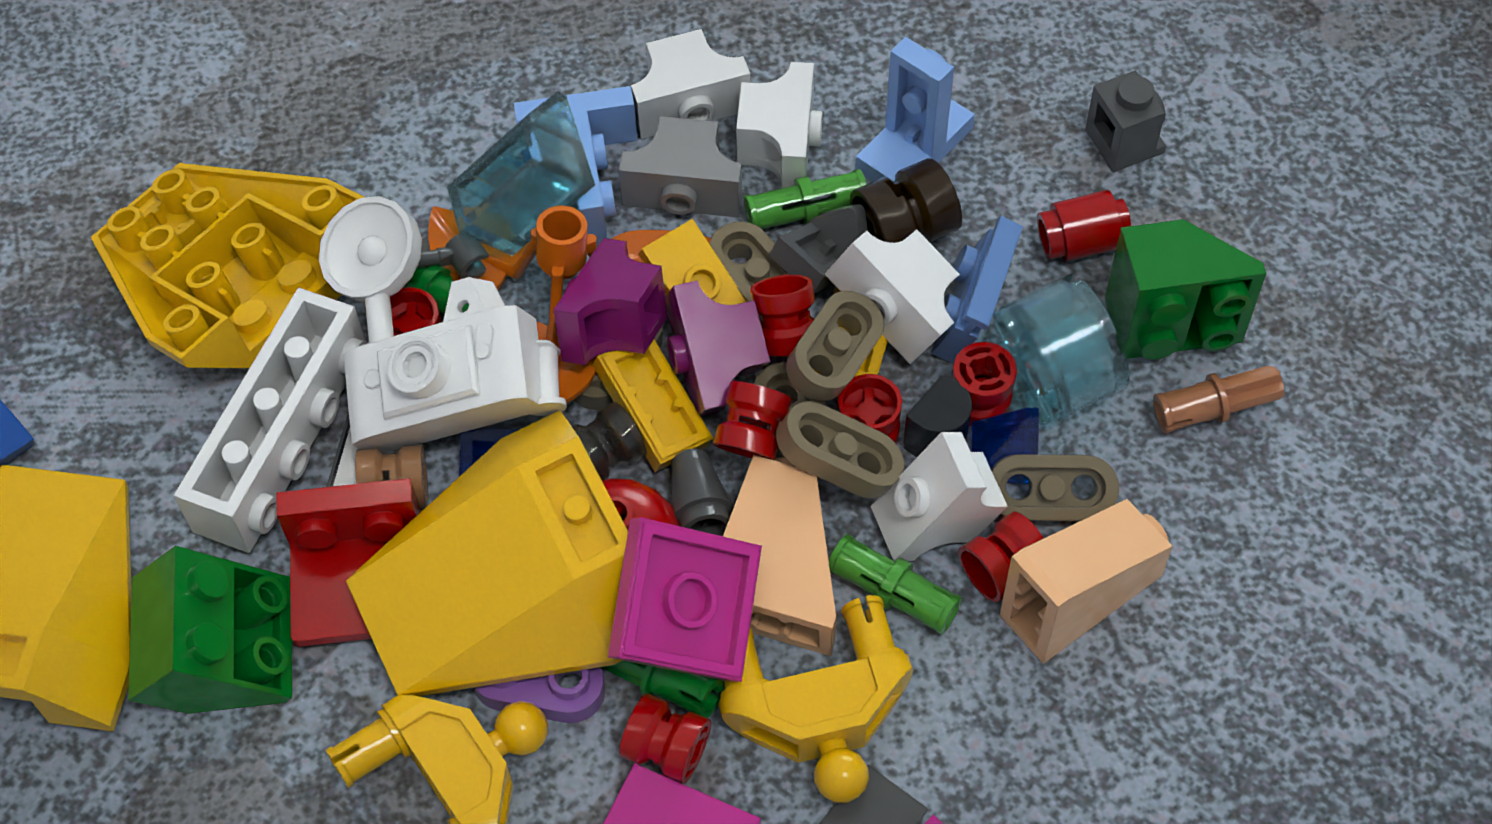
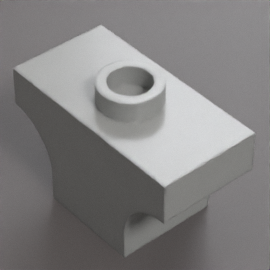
M659 116L656 134L649 144L638 150L622 151L619 166L622 206L666 210L678 215L697 213L740 218L743 200L742 163L732 161L720 152L719 122Z

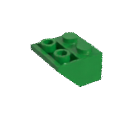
M1184 219L1122 227L1105 294V302L1121 358L1144 357L1153 360L1167 357L1179 351L1201 348L1209 351H1219L1229 348L1234 344L1243 343L1267 274L1264 264Z
M175 545L132 577L128 701L192 714L280 704L292 699L289 576Z

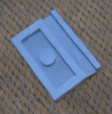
M1000 216L997 219L994 230L989 229L974 247L966 244L961 249L952 266L960 275L955 279L957 283L953 294L948 293L944 297L945 308L954 323L936 340L932 354L954 364L956 355L964 347L975 342L981 329L986 330L989 327L1023 226Z

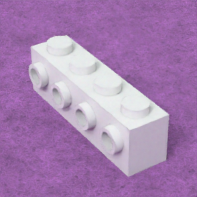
M298 287L173 495L193 533L250 553L259 536L271 530L277 519L276 492H285L291 480H297L302 476L310 458V447L322 427L327 428L337 414L340 394L346 386L343 355L350 349L368 344L365 340L355 306Z

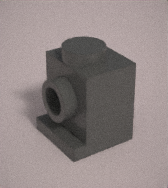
M1136 70L1094 85L1085 131L1112 172L1165 153L1166 144L1160 137L1162 124L1166 117L1163 101L1154 90L1153 84L1148 79L1139 76Z

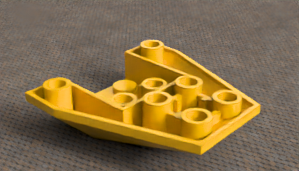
M178 163L171 170L160 174L154 180L152 186L127 207L119 209L112 214L107 223L90 238L141 331L152 347L186 368H250L298 287L334 300L341 296L323 277L319 263L320 241L333 217L344 206L359 198H364V196L327 178Z
M561 410L501 438L346 580L397 695L425 696L610 666L623 661L608 658L628 530L579 436Z
M1 465L0 697L32 701L48 723L114 732L129 686L132 599L129 486L124 479Z

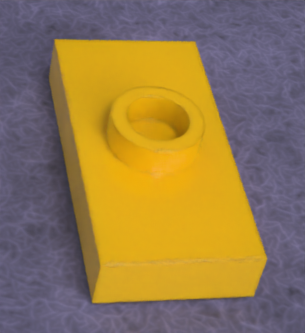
M693 218L643 247L638 254L643 263L662 266L665 296L674 285L698 280L702 291L717 303L735 305L746 302L732 277Z
M655 339L645 354L629 351H609L596 357L592 364L593 368L596 370V373L655 472L671 465L672 459L684 450H702L709 446L714 438Z

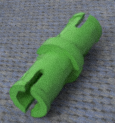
M856 169L850 173L810 181L805 176L795 179L793 186L756 195H745L744 207L747 221L761 229L801 220L806 225L813 218L823 213L850 205L851 192L866 185L864 174L861 169ZM830 194V196H829V197H826V198H821V199H817V200H813V201H806V202L798 203V204H796V205L787 206V207H783V208H782V206L785 205V204H790V203H794V202H798V201H802V200L805 201V200H809V199H814V198L819 197V196H824V195Z
M849 534L840 539L829 558L830 573L848 580L872 595L881 597L885 606L884 609L889 610L893 606L931 627L941 635L948 630L962 604L963 598L960 595L953 594L915 573L912 563L901 557L895 562L857 541Z

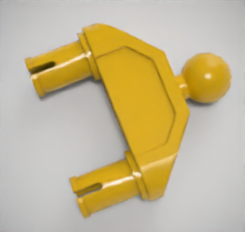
M876 595L866 596L868 609L865 610V615L860 598L846 603L841 609L857 657L852 662L770 681L764 679L754 643L755 636L752 628H750L742 682L724 681L725 690L721 693L718 703L723 721L744 738L797 763L820 758L814 769V783L822 796L834 803H849L865 791L869 781L868 767L863 758L852 750L863 748L867 745L900 699L913 674L908 654L904 653L903 649L895 647L885 615L883 600Z
M398 695L381 704L382 709L377 711L379 717L377 720L335 746L325 749L329 759L348 788L353 786L354 782L399 754H402L405 759L411 756L451 817L447 820L448 824H507L513 783L503 756L508 753L519 756L535 753L546 740L548 721L545 714L533 703L517 701L506 705L500 711L494 724V730L486 733L469 708L425 697Z

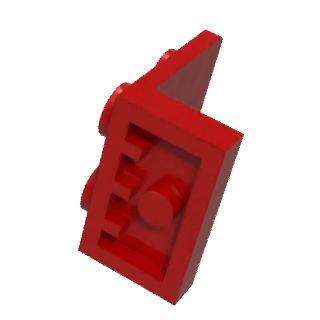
M411 478L276 492L277 518L290 545L291 638L293 643L298 647L372 639L346 580L421 512Z

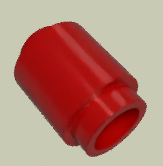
M1103 190L1051 203L1050 210L1037 214V226L1047 259L1051 260L1062 257L1064 262L1116 250L1120 230L1122 227L1131 226V219L1125 201L1123 199L1115 200L1109 190Z

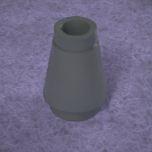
M701 449L684 450L678 453L671 462L673 470L672 507L680 527L723 536L734 506L710 462L708 454Z

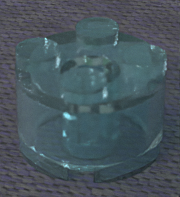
M1072 274L1066 275L1018 298L993 313L995 325L1003 339L995 344L1008 350L1015 359L1017 374H1020L1029 388V391L1025 392L1027 405L1040 425H1045L1053 420L1060 421L1126 388L1130 380L1125 352L1113 358L1108 338L1117 334L1112 320L1086 282L1080 278L1071 282Z

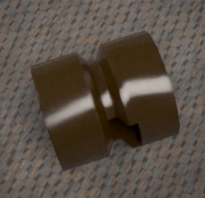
M927 158L899 170L895 174L894 183L890 179L882 177L854 189L850 194V205L860 204L865 209L867 231L884 242L896 243L903 241L917 229L931 243L958 231L962 226V211L956 190L943 167L934 159Z

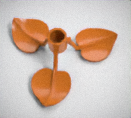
M563 205L550 207L539 215L536 228L531 230V241L527 230L522 224L507 216L490 212H462L433 206L428 227L430 250L444 248L450 239L462 232H469L477 237L489 254L488 258L480 260L485 266L486 271L477 279L492 281L497 290L502 287L507 275L514 279L521 278L536 255L539 267L551 277L548 326L537 322L539 340L551 341L558 348L559 341L554 308L562 298L563 280L572 278L584 267L587 254L591 257L597 248V237L594 234H587V220L579 210ZM634 230L621 233L612 239L627 241L628 257L643 263L638 255L641 249L672 230ZM704 236L710 244L711 238ZM452 264L443 266L451 271L450 275L453 277V280L462 279ZM561 354L558 356L559 397L564 398L566 403L581 395L593 381L596 370L592 364L597 356L589 360L586 365L563 362Z

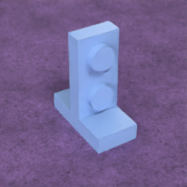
M906 36L890 51L885 128L856 156L855 170L861 169L864 177L873 182L884 177L894 183L895 174L903 168L927 158L934 159L939 163L973 129L975 114L951 99L954 66L947 63L939 53L923 48Z
M631 86L515 102L514 109L522 157L569 151L578 210L587 220V234H594L597 237L596 243H600L603 238H607L605 218L616 216L611 180L599 182L597 170L608 169L605 145L638 141Z

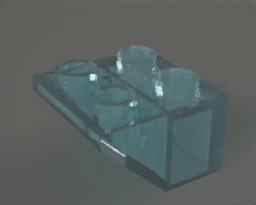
M556 92L525 116L447 186L459 233L513 256L531 241V230L536 228L537 219L544 210L560 205L571 207L595 186L567 96Z

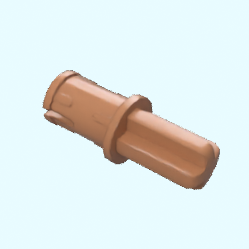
M1264 366L1221 379L1216 373H1212L1206 376L1204 382L1153 395V406L1158 424L1163 433L1167 434L1186 426L1214 419L1224 423L1229 421L1230 413L1279 400L1284 396V384L1279 370L1273 366Z

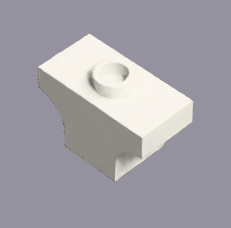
M702 29L646 43L648 75L640 82L631 85L636 128L640 139L655 136L659 116L713 121L738 114L741 82L751 83L750 72L743 56L727 57L716 53L707 44Z
M791 62L788 71L781 78L772 82H741L736 126L737 162L742 163L744 166H758L770 170L778 177L782 188L793 186L795 179L807 176L809 146L821 145L823 111L813 110L814 63Z
M917 229L906 239L896 243L884 242L866 231L845 250L825 273L828 279L840 291L861 293L877 305L884 320L882 335L909 364L915 361L954 323L945 308L944 293L946 288L960 274Z
M941 432L899 476L898 482L871 505V509L894 561L900 557L906 561H914L917 557L935 547L949 543H966L977 537L1008 507L984 453L970 452L962 432Z

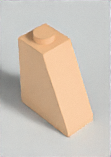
M753 455L723 537L762 545L750 628H752L754 634L831 656L835 646L836 610L817 476L796 467L786 458L771 460Z
M1128 499L1123 500L1014 554L1010 562L1000 617L1044 664L1163 576L1173 546L1169 543L1164 528L1154 517L1149 514H1141Z

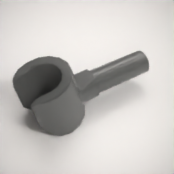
M462 232L450 239L444 248L421 251V259L417 267L452 264L462 279L467 277L479 278L486 271L485 266L480 260L488 258L489 254L477 237L469 232Z

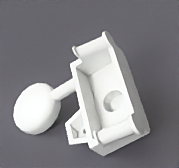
M380 196L359 198L344 206L329 222L320 241L319 263L324 279L336 292L358 302L365 303L369 343L350 349L343 355L352 446L357 447L355 456L356 451L359 449L377 448L383 454H389L401 449L402 446L429 442L529 414L549 416L559 410L561 412L566 410V400L559 397L558 356L561 354L560 348L551 341L539 340L536 318L516 305L505 306L492 281L467 277L451 282L443 322L394 336L390 296L398 293L413 277L421 259L422 237L417 222L401 205ZM466 303H469L468 310L462 312L463 306Z

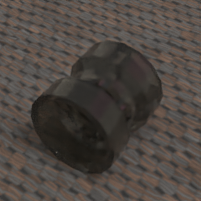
M612 402L598 410L595 420L585 426L579 424L572 426L602 481L609 479L610 471L620 464L631 466L647 455L645 443L637 426L625 409L617 402Z

